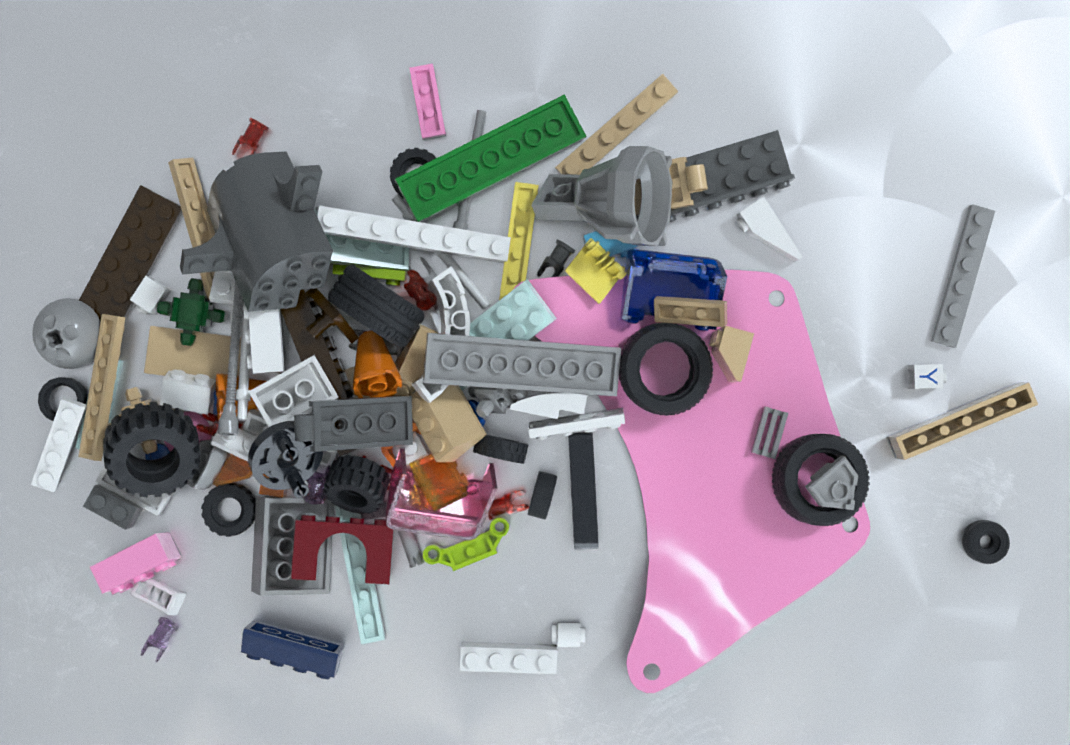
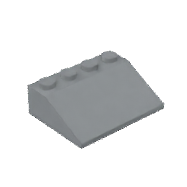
M256 495L251 592L260 596L329 594L332 536L328 537L320 546L317 558L316 581L291 579L296 518L301 519V515H316V520H325L326 516H333L334 504L327 498L319 497L297 498L295 496Z

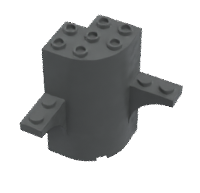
M287 151L251 154L234 161V166L227 171L222 170L215 178L209 193L207 212L216 234L200 246L182 249L180 270L182 275L231 270L248 312L293 308L297 305L301 289L321 288L325 285L333 253L314 211L323 171L320 165L295 166L294 168Z

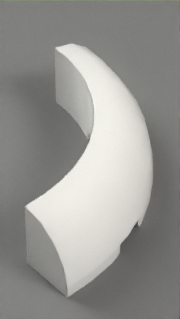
M451 266L432 279L428 286L438 304L441 318V334L469 336L470 313L467 307L465 291L459 277ZM423 375L412 384L418 394L428 403H431L448 387L445 384L423 383Z

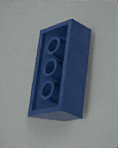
M252 621L243 630L241 653L247 654L246 657L252 660L263 658L270 660L269 663L274 666L283 667L285 664L292 666L296 672L307 673V671L316 673V676L321 679L329 680L330 677L334 678L338 672L345 646Z

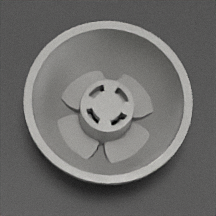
M71 298L53 301L39 312L34 321L32 336L36 350L42 358L56 367L64 369L84 367L95 359L101 321L94 310L82 301Z

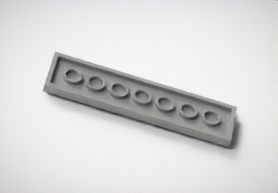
M427 333L423 383L617 396L621 348Z

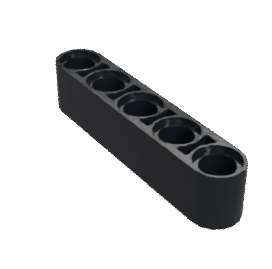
M573 433L568 436L574 550L598 549L593 433Z

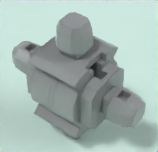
M470 386L468 393L472 398H477L479 401L476 408L478 416L487 417L491 413L506 414V408H510L511 404L517 400L524 399L528 394V390Z

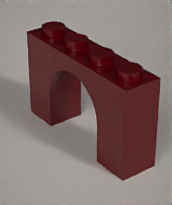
M301 515V519L296 518L291 579L316 581L317 558L320 546L328 537L334 534L348 533L357 537L365 546V583L389 585L393 524H388L389 520L374 519V523H364V518L352 517L350 522L340 521V517L326 516L325 520H316V515Z

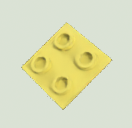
M590 238L564 271L600 304L618 279H623L627 272L624 266L614 261V256H609V251L605 252L606 250L599 245V241L595 242Z

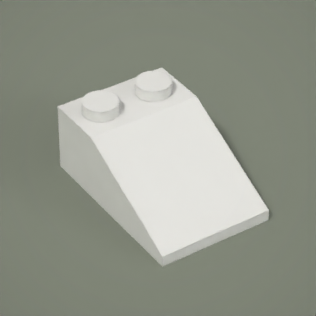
M314 355L249 391L269 427L280 422L294 421V415L312 414V407L309 406V401L336 400L339 398Z

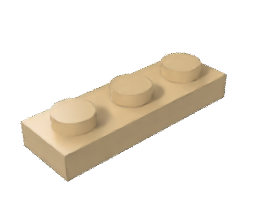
M657 296L654 299L655 322L723 327L727 325V301Z

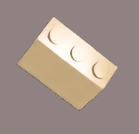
M723 326L717 329V331L712 332L709 346L712 347L711 353L728 382H741L754 333Z
M448 385L431 403L426 402L417 391L411 395L412 418L436 462H454L487 435L459 385Z

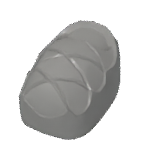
M212 439L199 442L201 452L200 465L196 469L194 477L191 480L187 479L188 485L192 488L200 490L209 488L222 472L224 461L230 454L211 445Z

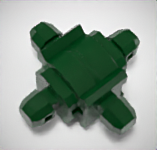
M195 278L189 280L187 287L189 293L181 292L180 298L173 297L172 302L161 301L157 305V312L159 314L170 316L169 321L176 322L175 328L183 329V333H180L181 345L193 346L196 339L194 332H203L204 326L210 327L211 320L213 323H223L226 320V312L224 310L216 308L213 310L214 304L207 302L206 296L200 295V291H203V283L201 279Z

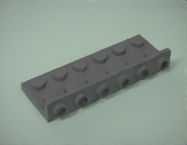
M776 130L686 157V167L699 164L704 165L708 189L690 193L691 200L694 201L693 206L671 209L670 222L677 220L676 216L684 213L686 217L699 213V209L708 207V210L719 208L722 206L721 202L730 200L732 204L745 200L744 195L753 193L754 197L768 193V188L776 186L777 190L791 186L790 182L795 179V175L791 174L779 131Z

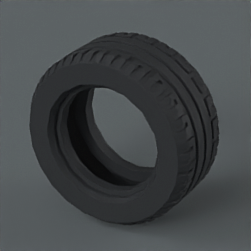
M355 265L347 266L343 271L344 273L339 276L338 282L336 281L333 285L334 288L328 293V300L397 347L402 348L406 346L410 341L409 339L415 334L414 332L419 328V324L423 322L424 312Z
M673 323L651 324L635 332L621 350L619 380L629 399L650 413L665 416L680 414L696 406L707 393L712 382L711 378L713 377L712 357L707 345L701 340L702 338L685 326ZM662 342H673L681 347L688 356L690 364L689 377L683 387L675 393L668 395H657L649 391L642 382L640 375L641 360L646 351L655 344Z
M809 434L791 441L779 453V457L776 458L772 470V488L779 505L782 506L781 508L787 514H790L789 516L806 524L833 526L850 519L862 507V503L865 502V498L868 495L870 476L868 475L869 470H867L868 466L865 459H863V455L860 454V451L851 442L833 434ZM817 453H824L834 460L840 456H845L858 474L857 486L855 485L854 510L817 507L809 503L801 494L798 486V472L803 462L811 455Z

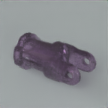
M330 465L327 466L325 474L316 471L306 480L309 492L303 498L307 503L313 505L324 503L323 488Z
M165 617L159 618L156 630L153 634L149 635L141 650V656H143L148 647L160 649L155 662L160 660L169 645L168 641L171 635L179 628L175 622Z

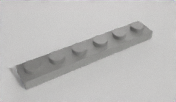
M974 204L969 207L931 339L932 342L952 348L957 347L994 218V210Z

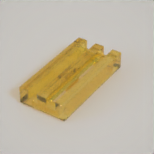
M416 460L410 463L412 476L432 510L435 512L441 509L440 496L420 462Z

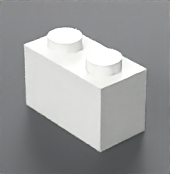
M169 370L162 379L160 405L166 403L172 405V408L208 415L214 405L216 379L209 378V376L204 374L192 375L186 374L182 370Z

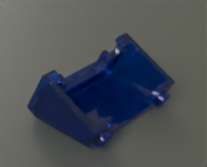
M639 249L628 250L625 264L627 274L624 277L621 320L636 324L644 319V315L655 316L654 299L657 296L723 301L727 274L722 263L717 259ZM694 325L700 331L717 329L715 326Z

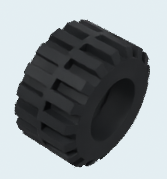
M355 455L340 456L331 464L323 492L332 504L352 513L371 514L379 511L382 507L390 478L385 469L374 461Z

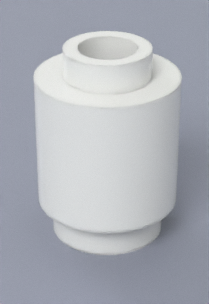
M558 623V625H552V645H558V647H580V642L585 643V628H581V623Z

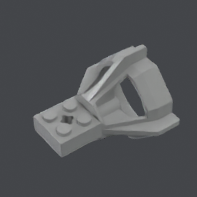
M629 146L621 150L618 157L589 169H584L580 175L549 174L532 203L536 219L586 221L605 239H617L623 243L638 246H665L667 243L665 230L670 222L673 183L669 172L672 164L671 156H665L664 151L649 146ZM640 179L642 199L637 221L634 197L636 180Z

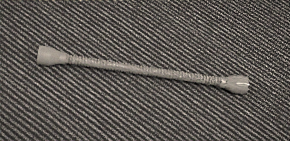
M236 281L227 373L228 385L226 386L228 388H226L227 394L223 413L218 422V434L236 436L238 434V419L234 397L236 396L237 360H239L238 351L240 347L243 298Z

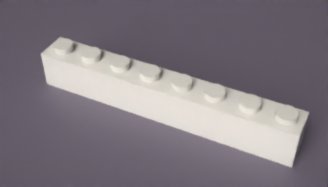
M325 206L315 208L316 216L326 235L499 263L508 261L511 237Z

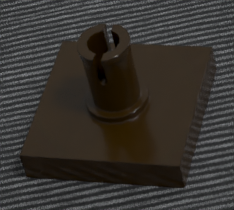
M311 288L306 291L322 310V315L306 327V330L315 340L331 326H336L351 344L359 339L344 317L317 288Z

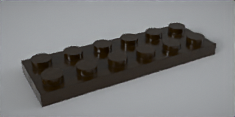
M142 185L139 186L79 301L84 302L94 310L100 321L102 314L125 317L126 319L134 304L130 300L145 276H149L182 214L180 205Z

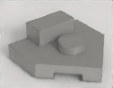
M840 456L833 463H826L810 477L812 481L805 487L818 506L854 510L855 485L857 486L858 474L846 457Z

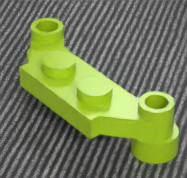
M497 517L491 521L488 531L446 548L435 544L428 545L423 551V559L428 564L440 563L456 571L498 553L496 547L501 538L509 531V523L505 518ZM501 522L504 524V528L498 530L495 524ZM429 551H437V556H430Z

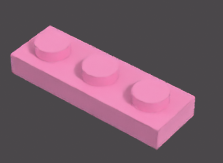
M433 63L410 67L422 139L446 136Z

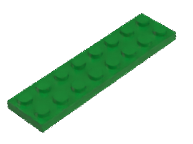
M564 94L396 178L395 182L416 222H421L585 139L587 136Z

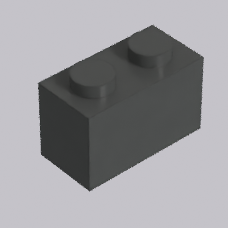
M99 484L94 485L83 505L84 508L125 530L134 526L143 510L142 507Z

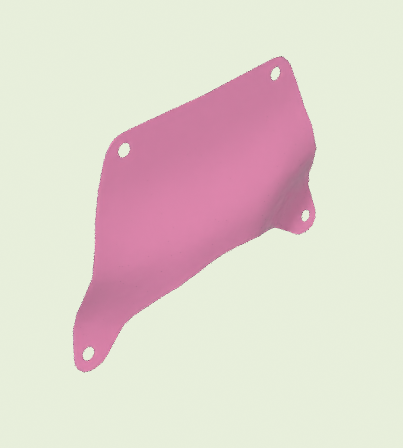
M672 270L627 273L623 279H618L600 304L570 276L529 280L557 318L535 335V337L543 342L619 347L622 350L624 344L627 343V340L635 332L645 326L662 323L655 322L654 299L657 296L727 301L726 326L754 333L742 381L732 383L727 381L711 353L712 347L709 346L712 332L717 331L721 327L678 324L692 330L702 338L701 340L705 342L708 351H710L711 361L713 362V377L711 378L712 382L707 393L696 406L686 410V412L668 416L650 413L629 399L619 379L617 396L598 395L607 410L624 409L625 424H621L618 430L636 469L646 516L649 553L646 597L626 662L630 681L638 690L645 693L661 691L696 671L730 647L752 628L814 588L854 556L865 544L870 533V521L864 503H862L863 505L859 508V511L852 516L858 521V528L852 533L846 532L843 529V522L833 526H816L800 522L789 516L790 514H787L781 508L782 506L779 505L772 488V470L776 459L751 452L764 406L788 413L776 458L779 457V453L782 452V449L788 443L801 436L809 434H833L840 436L796 293L790 282L777 274L745 270ZM775 290L781 291L785 298L784 303L778 307L771 305L769 302V294ZM673 342L655 344L646 351L641 360L640 375L642 382L654 394L668 395L675 393L683 387L689 377L690 364L688 356L681 347ZM768 413L759 450H762L772 418L771 413ZM778 416L768 448L769 453H771L781 416ZM824 453L811 455L803 462L798 472V486L801 494L809 503L817 507L820 506H818L805 486L812 481L810 477L826 463H833L835 461ZM653 663L659 667L660 675L657 679L648 680L645 678L643 670L646 665Z

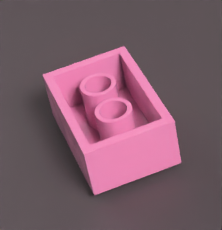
M169 532L156 533L91 566L90 569L102 594L111 592L114 595L133 588V582L136 584L153 578L155 576L153 572L155 571L156 573L162 570L166 571L176 566L175 561L180 559L181 555Z

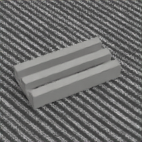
M764 406L752 453L776 459L788 417L787 412ZM768 413H771L772 418L762 450H759ZM778 416H781L771 453H769L768 448Z

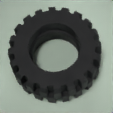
M149 402V405H143L139 403L135 404L133 409L129 407L121 411V416L116 415L111 420V425L107 426L105 437L103 438L104 466L107 469V475L110 480L115 482L118 488H126V492L132 495L138 493L140 497L148 498V495L162 497L163 493H168V495L174 493L177 487L181 489L188 484L187 479L191 480L194 477L196 469L200 465L201 452L196 426L193 425V421L188 415L184 416V411L179 408L172 409L170 404L163 403V405H157V402ZM152 439L163 440L174 446L169 454L155 460L140 459L129 452L138 443Z

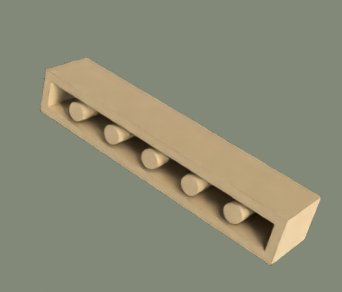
M1029 382L1017 383L891 435L889 440L897 459L906 460L1037 406L1038 402Z

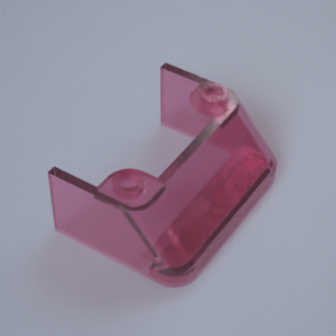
M400 448L390 477L386 508L387 526L393 530L460 540H473L480 535L498 489L494 463L488 464L483 480H467L462 483L459 492L414 485L415 475L410 469L406 468L405 449Z

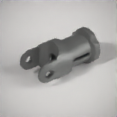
M557 239L556 247L550 256H546L537 271V276H541L547 267H553L555 272L552 277H559L564 270V263L571 253L574 254L575 250Z

